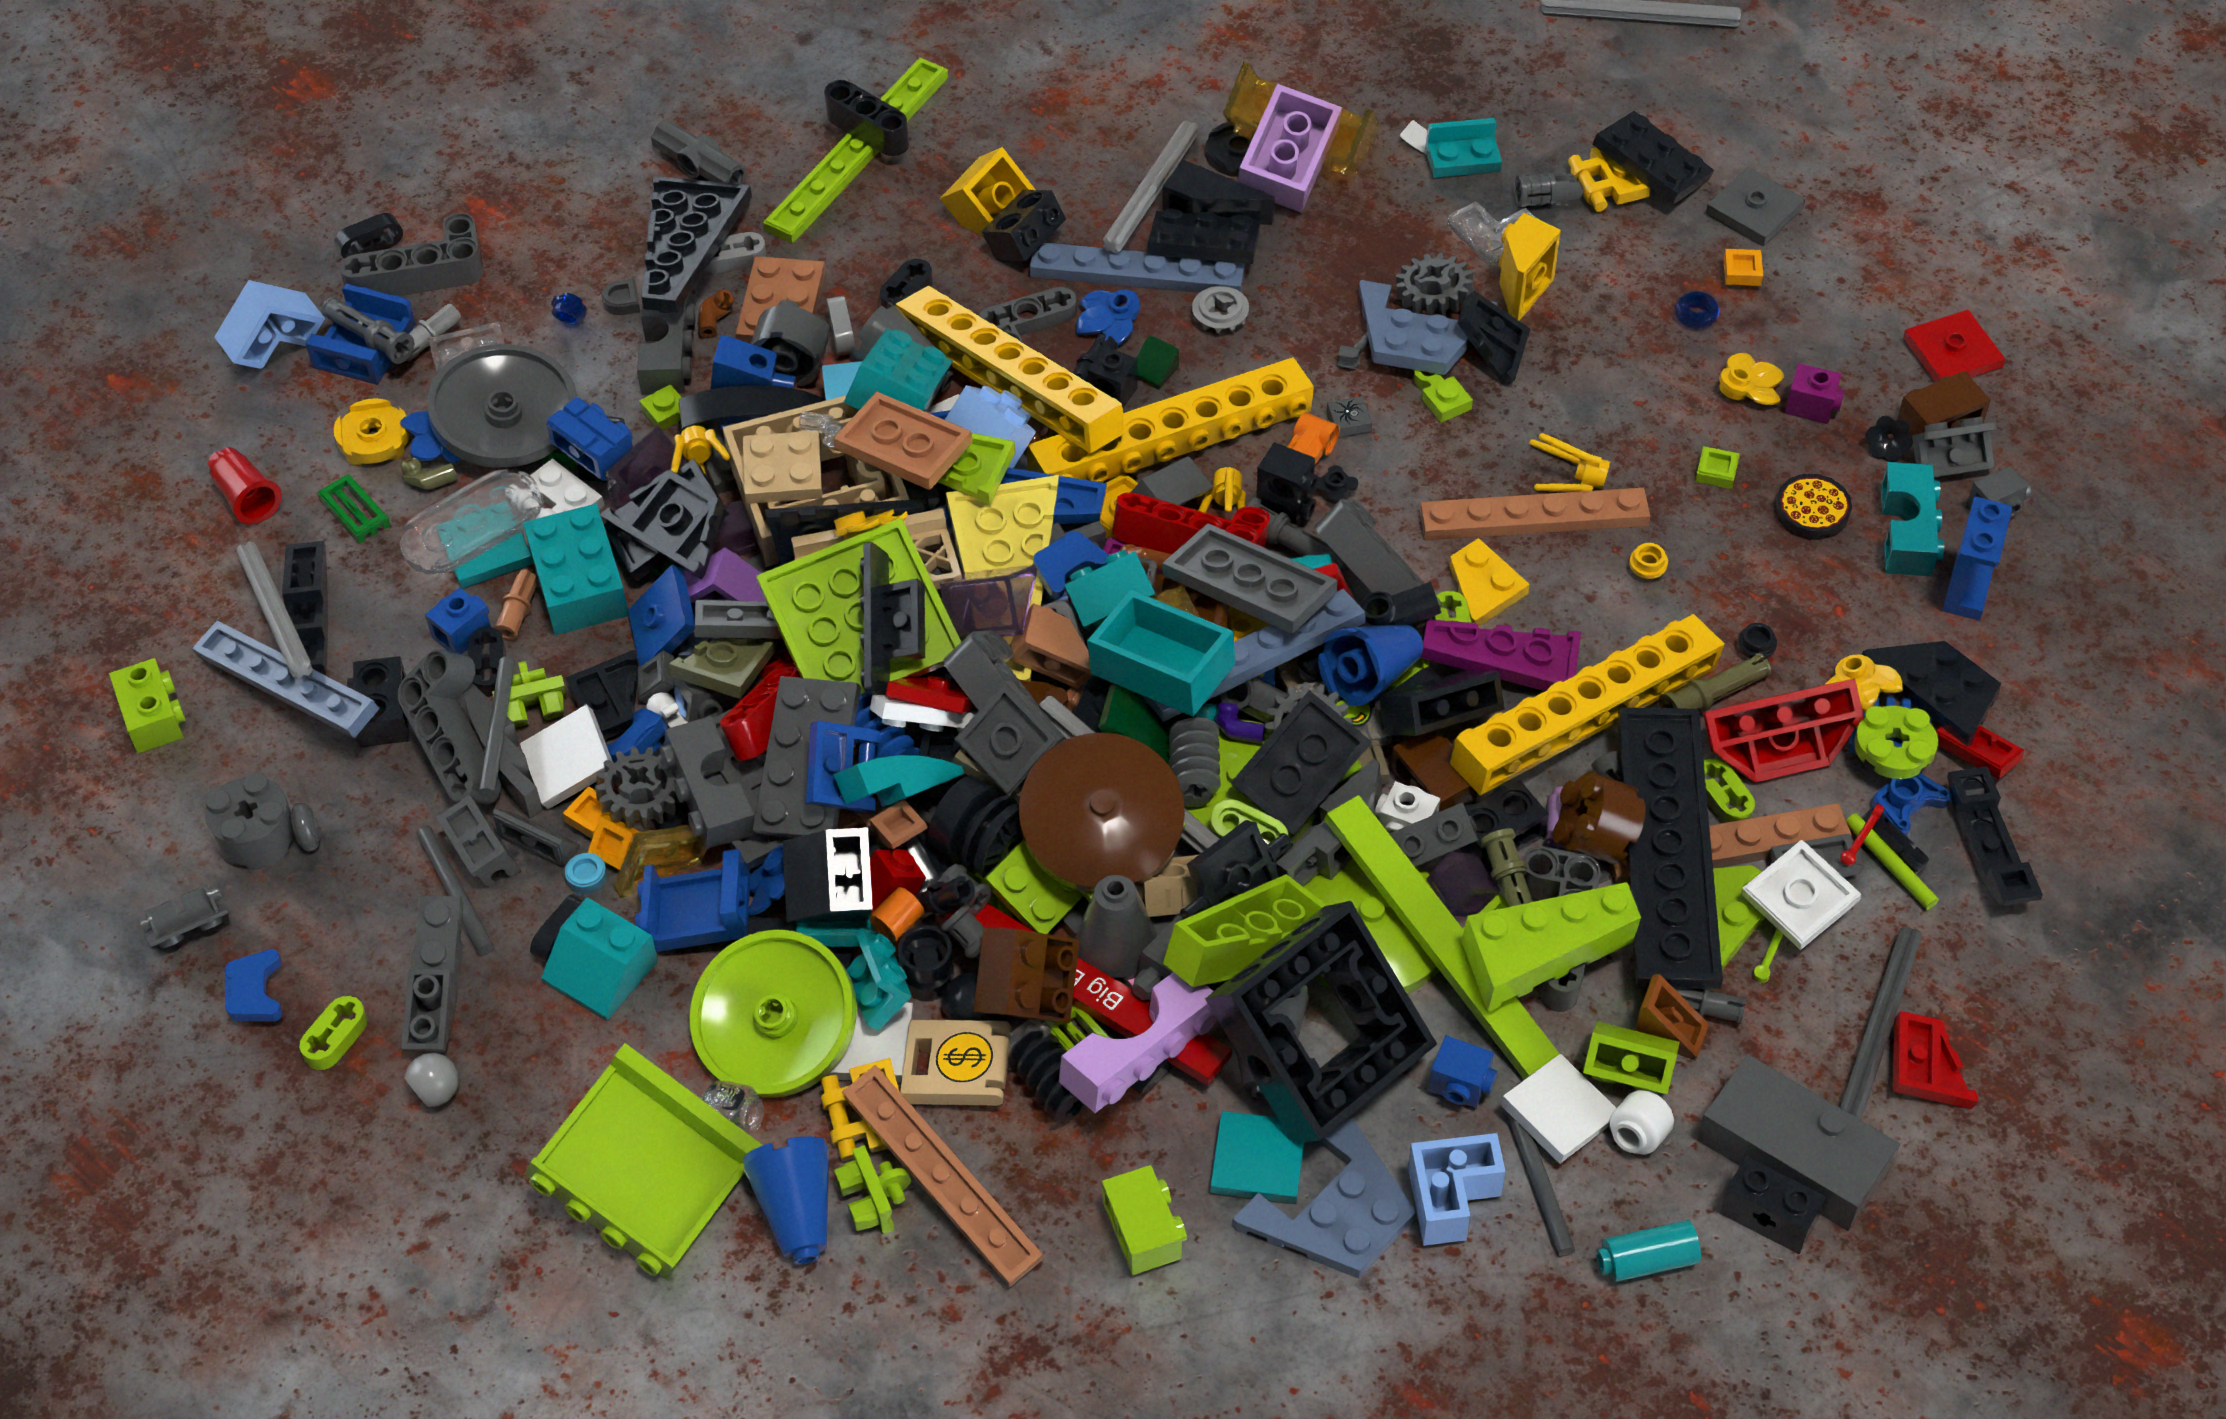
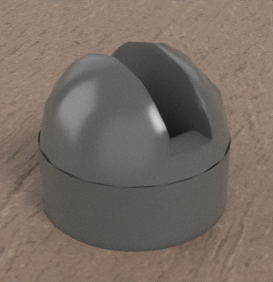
M1619 751L1606 753L1591 764L1594 773L1611 779L1617 776L1622 781Z

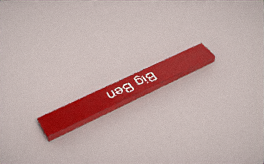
M988 903L974 916L985 928L1019 929L1035 932ZM954 906V909L945 915L935 914V922L942 926L961 906ZM1078 957L1072 1005L1127 1038L1144 1033L1154 1024L1149 1015L1151 1000L1140 999L1134 995L1131 988ZM1207 1033L1204 1035L1198 1034L1187 1042L1184 1049L1176 1057H1168L1167 1061L1208 1086L1231 1058L1232 1048Z

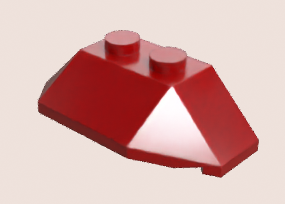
M1855 678L1703 712L1711 752L1753 783L1831 765L1855 727L1864 718Z

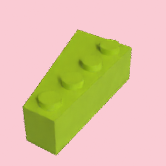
M1285 874L1175 923L1163 964L1192 987L1229 980L1316 912L1328 905Z
M1627 882L1467 916L1461 941L1487 1013L1500 1007L1503 1001L1514 996L1519 998L1532 992L1535 986L1551 978L1556 980L1567 975L1570 969L1584 962L1586 964L1592 963L1633 943L1641 916Z

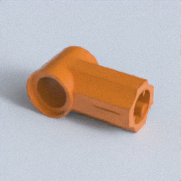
M1304 412L1294 427L1292 440L1287 447L1314 457L1316 465L1322 455L1328 456L1332 452L1339 436L1340 426Z
M898 887L869 915L870 923L875 930L887 937L896 949L894 952L895 957L898 956V943L907 931L915 928V923L924 915V908L913 894L902 887Z

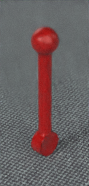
M1880 804L1875 806L1871 816L1850 849L1840 855V861L1843 865L1852 866L1856 862L1857 851L1881 817L1885 807Z

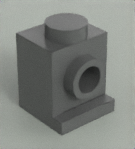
M2008 466L1973 482L1966 507L1970 510L1974 496L2011 505V518L2023 508V501L2031 496V488L2024 478L2020 477L2011 466Z

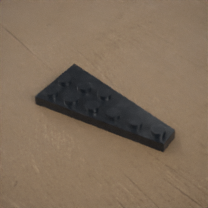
M653 176L652 211L649 214L647 235L648 252L645 254L646 272L643 274L641 294L643 309L655 310L661 313H677L752 198L750 185Z

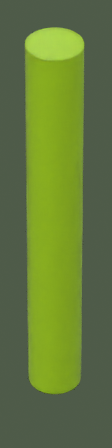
M1857 813L1850 815L1846 819L1849 829L1858 836L1866 822ZM1871 829L1863 842L1865 846L1926 910L1933 908L1938 903L1939 898Z

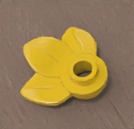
M1737 353L1728 358L1726 368L1722 370L1719 376V388L1725 396L1734 400H1742L1747 396L1759 404L1775 405L1779 404L1781 400L1773 388L1782 382L1784 373L1771 363H1755L1750 354Z
M892 509L866 518L864 511H859L834 520L836 530L833 532L835 537L843 535L844 540L866 532L868 529L882 526L899 518L905 521L908 514L905 511L902 515L892 516L894 514Z
M1859 654L1850 655L1840 660L1835 668L1836 675L1825 683L1826 685L1855 678L1864 713L1874 706L1880 692L1897 693L1903 690L1901 677L1896 670L1889 666L1876 665L1869 657Z

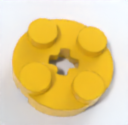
M373 398L356 402L348 407L349 413L342 420L341 416H339L335 421L334 436L338 449L352 465L373 464L388 459L396 460L405 453L404 446L409 441L410 432L400 425V421L406 417V414L400 407L399 410L392 407L388 400ZM370 428H376L378 431L374 434H367Z

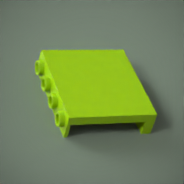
M624 1043L615 1054L607 1069L539 1155L532 1159L524 1175L530 1178L529 1183L537 1192L546 1197L553 1195L565 1204L564 1209L572 1218L581 1223L588 1221L600 1230V1236L607 1244L619 1250L623 1247L635 1256V1262L642 1270L653 1276L659 1274L666 1279L745 1173L743 1157L751 1150L762 1146V1144Z

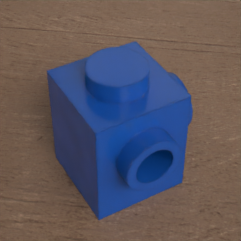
M460 587L449 596L442 598L434 608L425 614L431 637L449 652L463 654L468 650V640L474 631L483 627H491L487 615L489 614V608L479 596L474 595L472 597Z
M1445 1035L1431 1069L1428 1091L1442 1095L1454 1104H1467L1477 1108L1482 1094L1490 1095L1496 1081L1498 1071L1491 1069L1494 1052Z

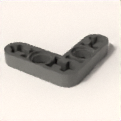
M1056 287L983 309L978 316L989 323H995L997 328L1023 343L1021 335L1072 320L1077 313V298L1071 289ZM1027 310L1037 314L1029 319L1019 317V313Z

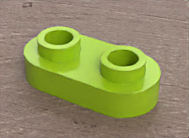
M1229 799L1218 803L1211 814V831L1220 839L1233 830L1223 825V821L1226 819H1233L1238 825L1245 820L1256 822L1261 836L1270 837L1273 840L1281 833L1288 835V831L1282 822L1238 800Z

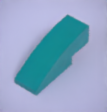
M895 755L862 762L833 775L846 805L876 793L883 808L965 773L962 766L942 759L915 755Z

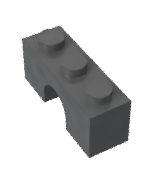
M686 298L677 313H661L655 310L643 309L642 304L641 320L645 341L657 342L639 343L637 374L641 395L653 394L670 384L679 394L685 393L686 379L692 378L691 357H687V353L694 351L693 330H689V325H695L694 303H688V298Z
M712 716L665 729V745L660 747L662 762L666 770L672 769L676 777L674 788L680 803L686 802L690 810L688 821L692 833L695 837L701 836L706 849L752 836L754 813L740 782L726 786H717L709 783L704 778L710 773L724 770L726 748Z

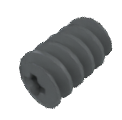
M1195 717L1177 721L1171 726L1169 731V766L1180 784L1184 806L1202 807L1213 798L1212 794L1218 791L1221 786L1219 777L1220 764L1218 763L1220 761V753L1218 751L1220 748L1218 738L1219 726L1210 719Z

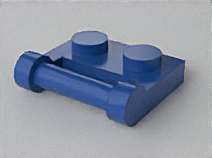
M824 721L811 723L806 804L851 810L854 813L860 814L875 813L876 799L872 798V794L846 805L833 774L853 766L854 743L859 745L858 764L874 759L875 746H878L880 742V732L873 729Z

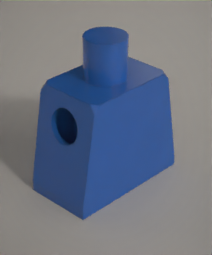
M720 335L713 360L711 389L740 385H768L794 389L796 377L776 373L778 355L774 351L726 335Z

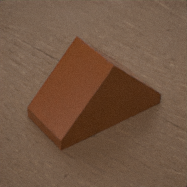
M1660 974L1653 975L1640 1008L1635 1031L1680 1042L1678 1055L1690 1059L1697 1058L1709 1023Z

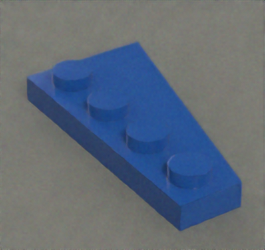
M1008 468L1000 484L1055 475ZM1059 476L1053 524L1094 523L1100 521L1107 483ZM946 505L944 513L946 517V526L947 528H952L948 507Z

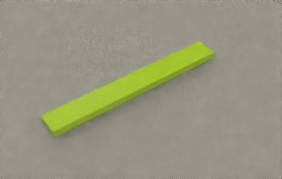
M919 57L881 97V100L902 111L906 115L908 122L948 79V69ZM847 133L763 222L764 231L793 244L879 151Z
M1357 795L1328 812L1324 821L1524 1080L1557 1057L1560 1054L1516 996L1501 1002L1500 1007L1487 1013L1461 941L1464 932L1463 928L1362 798Z

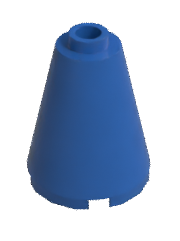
M1409 625L1344 627L1335 630L1325 637L1323 643H1326L1323 653L1319 654L1318 665L1321 678L1331 694L1336 691L1342 698L1347 700L1345 704L1350 706L1365 705L1375 700L1420 659L1423 653V641L1417 630Z
M813 1136L786 1139L788 1146L775 1150L773 1149V1144L768 1143L751 1150L743 1157L744 1171L784 1258L793 1259L794 1264L814 1262L820 1258L819 1253L827 1248L829 1149L825 1139Z

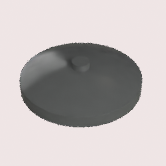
M513 344L487 345L458 355L437 373L431 383L427 397L429 422L439 442L459 458L487 467H516L540 460L557 449L556 446L550 443L546 425L547 419L558 410L562 411L567 403L577 397L568 372L556 360L545 353L526 346Z

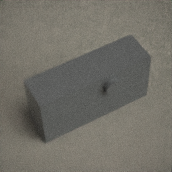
M1749 1054L1746 1055L1704 1114L1697 1138L1699 1142L1739 1166L1745 1156H1748L1825 1195L1826 1199L1820 1214L1847 1231L1851 1229L1890 1171L1900 1146L1899 1142Z

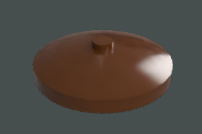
M1090 733L1075 736L1055 745L1035 763L1027 775L1019 803L1021 834L1026 848L1034 861L1056 881L1075 890L1093 893L1098 882L1110 875L1127 877L1137 887L1158 874L1166 866L1177 849L1185 817L1184 799L1180 784L1165 760L1147 745L1127 736L1112 733Z

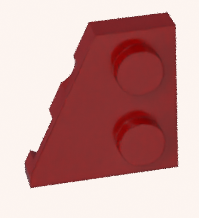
M1901 1010L1895 1017L1893 1092L1973 1109L1978 1103V1095L1975 1089H1968L1960 1073L1964 1066L1958 1053L1951 1047L1949 1043L1950 1037L1940 1019Z

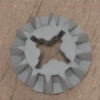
M1215 286L1201 291L1193 300L1192 312L1194 321L1201 323L1204 330L1215 328L1218 334L1222 329H1228L1233 332L1236 325L1242 326L1245 324L1246 317L1249 315L1248 300L1240 291L1231 287ZM1215 305L1220 310L1227 311V314L1221 315L1219 311L1215 312Z

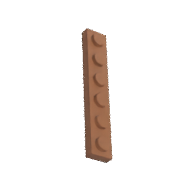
M1644 488L1421 502L1420 505L1424 540L1649 526L1650 512Z
M1839 803L1709 826L1713 869L1770 859V849L1774 846L1797 843L1800 840L1808 841L1843 834L1851 835ZM1627 856L1617 864H1608L1615 884L1624 882L1629 884Z
M876 1065L842 1091L845 1100L1009 1288L1043 1260V1254Z

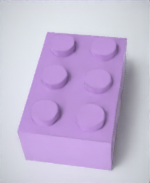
M1277 84L1239 168L1238 182L1275 196L1276 204L1302 213L1339 129L1342 107Z

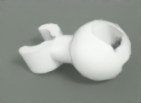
M659 692L653 694L648 699L646 708L660 714L670 728L688 723L678 712L680 708L672 695Z

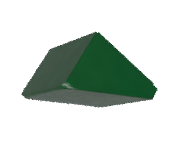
M1152 335L1147 337L1136 356L1138 379L1158 389L1162 387L1179 367V349Z

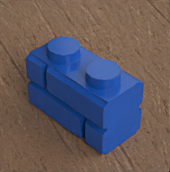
M575 397L564 406L562 411L558 410L547 419L546 425L550 443L601 480L605 481L617 471L618 467H623L633 459V435L629 428L622 422L615 424L609 420L603 409L595 403L589 405L581 398Z

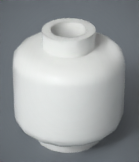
M1644 1090L1630 1093L1610 1117V1129L1615 1142L1623 1150L1634 1154L1646 1155L1654 1152L1671 1132L1674 1125L1673 1113L1666 1101L1657 1094Z

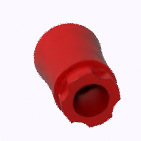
M226 447L222 451L214 452L207 463L210 467L209 474L215 485L227 499L238 521L248 525L258 524L270 518L277 511L282 500L280 487L264 476L245 455L234 448Z

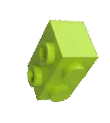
M155 658L109 673L127 731L138 754L184 738L179 723L186 721L178 699L171 701L169 695L176 692L174 683L168 670L160 671Z
M1596 1021L1583 1073L1592 1075V1078L1600 1082L1610 1084L1620 1082L1632 1085L1636 1090L1668 1095L1680 1042Z
M1152 1165L1102 1181V1202L1132 1275L1182 1259V1242L1187 1240L1186 1230L1179 1215L1172 1216L1168 1206L1172 1202L1169 1188L1164 1178L1157 1180Z

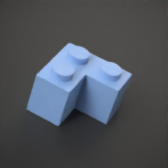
M248 280L214 338L233 363L263 369L279 341L306 346L305 343L311 334L317 333L325 318L306 293Z
M966 385L945 418L946 421L970 430L971 433L1014 441L1015 454L1008 468H1014L1036 433L1027 424L1032 415L1021 407L1023 403L1021 399L1005 390L1000 394L985 385L981 389Z
M1497 1133L1411 1143L1408 1172L1423 1246L1466 1241L1470 1222L1467 1200L1500 1197L1502 1195L1506 1171Z

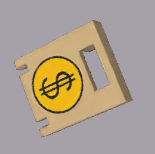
M910 1020L900 1093L910 1104L1001 1105L1004 1096L1001 1089H1005L1008 1055L1010 1051L1008 1038L1011 1035V1025L1005 1021ZM919 1049L922 1053H930L928 1075H916Z

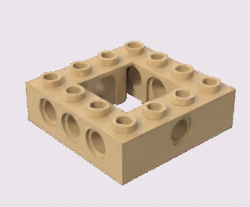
M846 396L722 427L725 447L731 455L729 463L766 567L779 564L780 562L764 509L910 500L900 477L835 450L833 438L859 411L844 403ZM818 430L821 461L845 456L856 486L850 488L848 485L840 487L841 490L823 494V498L806 499L788 504L786 501L746 504L743 436Z

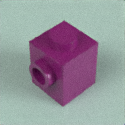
M1798 363L1785 414L1828 424L1832 410L1840 411L1845 390L1838 387L1842 373Z

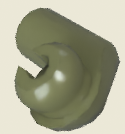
M410 458L401 463V470L404 473L402 475L403 480L407 484L425 490H431L458 480L452 463L432 470L421 468V464L416 458Z

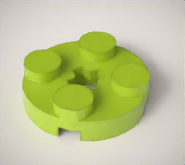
M1873 706L1866 711L1865 717L1858 725L1854 745L1861 761L1864 763L1866 759L1875 766L1874 772L1888 778L1907 779L1920 774L1922 768L1927 765L1929 767L1933 762L1938 747V737L1936 730L1930 723L1929 715L1922 709H1909L1902 706ZM1895 737L1901 739L1903 743L1901 747L1894 746L1893 741L1886 739Z

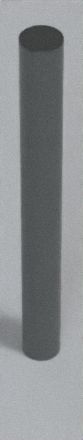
M510 657L500 658L479 785V794L484 797L495 795L515 666L514 659Z
M422 826L417 830L416 834L448 896H461L464 901L462 922L480 955L489 954L494 949V945L431 826Z
M1506 1111L1558 1255L1561 1257L1568 1256L1575 1252V1247L1535 1139Z

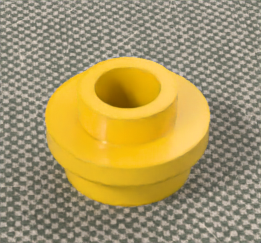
M1643 543L1631 553L1629 565L1637 576L1645 579H1655L1666 572L1668 558L1663 548L1659 545Z

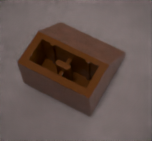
M983 927L973 1012L1070 1023L1080 940L1019 929Z

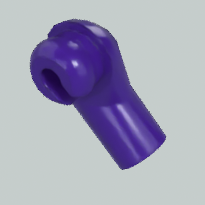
M1221 702L1218 705V714L1214 715L1215 723L1227 737L1238 741L1263 744L1265 724L1241 721L1237 718L1239 712L1237 704Z

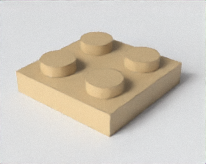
M818 430L743 436L746 504L823 498Z

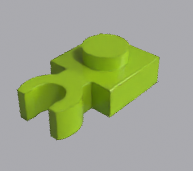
M1414 370V384L1422 390L1421 399L1440 423L1472 410L1473 399L1454 376L1444 380L1442 374L1429 372L1431 376H1425L1421 371Z

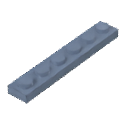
M1043 243L1032 254L1030 264V277L1197 293L1215 286L1231 287L1241 292L1245 271V263L1147 255V252L1121 250L1118 253H1113L1111 250L1106 251L1104 248Z
M1341 589L1293 634L1270 624L1235 641V666L1207 700L1323 644L1325 637L1337 629L1358 627L1364 624L1365 611L1344 589ZM1143 696L1163 722L1183 713Z
M216 621L192 648L202 660L352 738L359 734L380 709L372 699L314 669L309 676L303 675L300 679L294 678L282 653L219 621Z

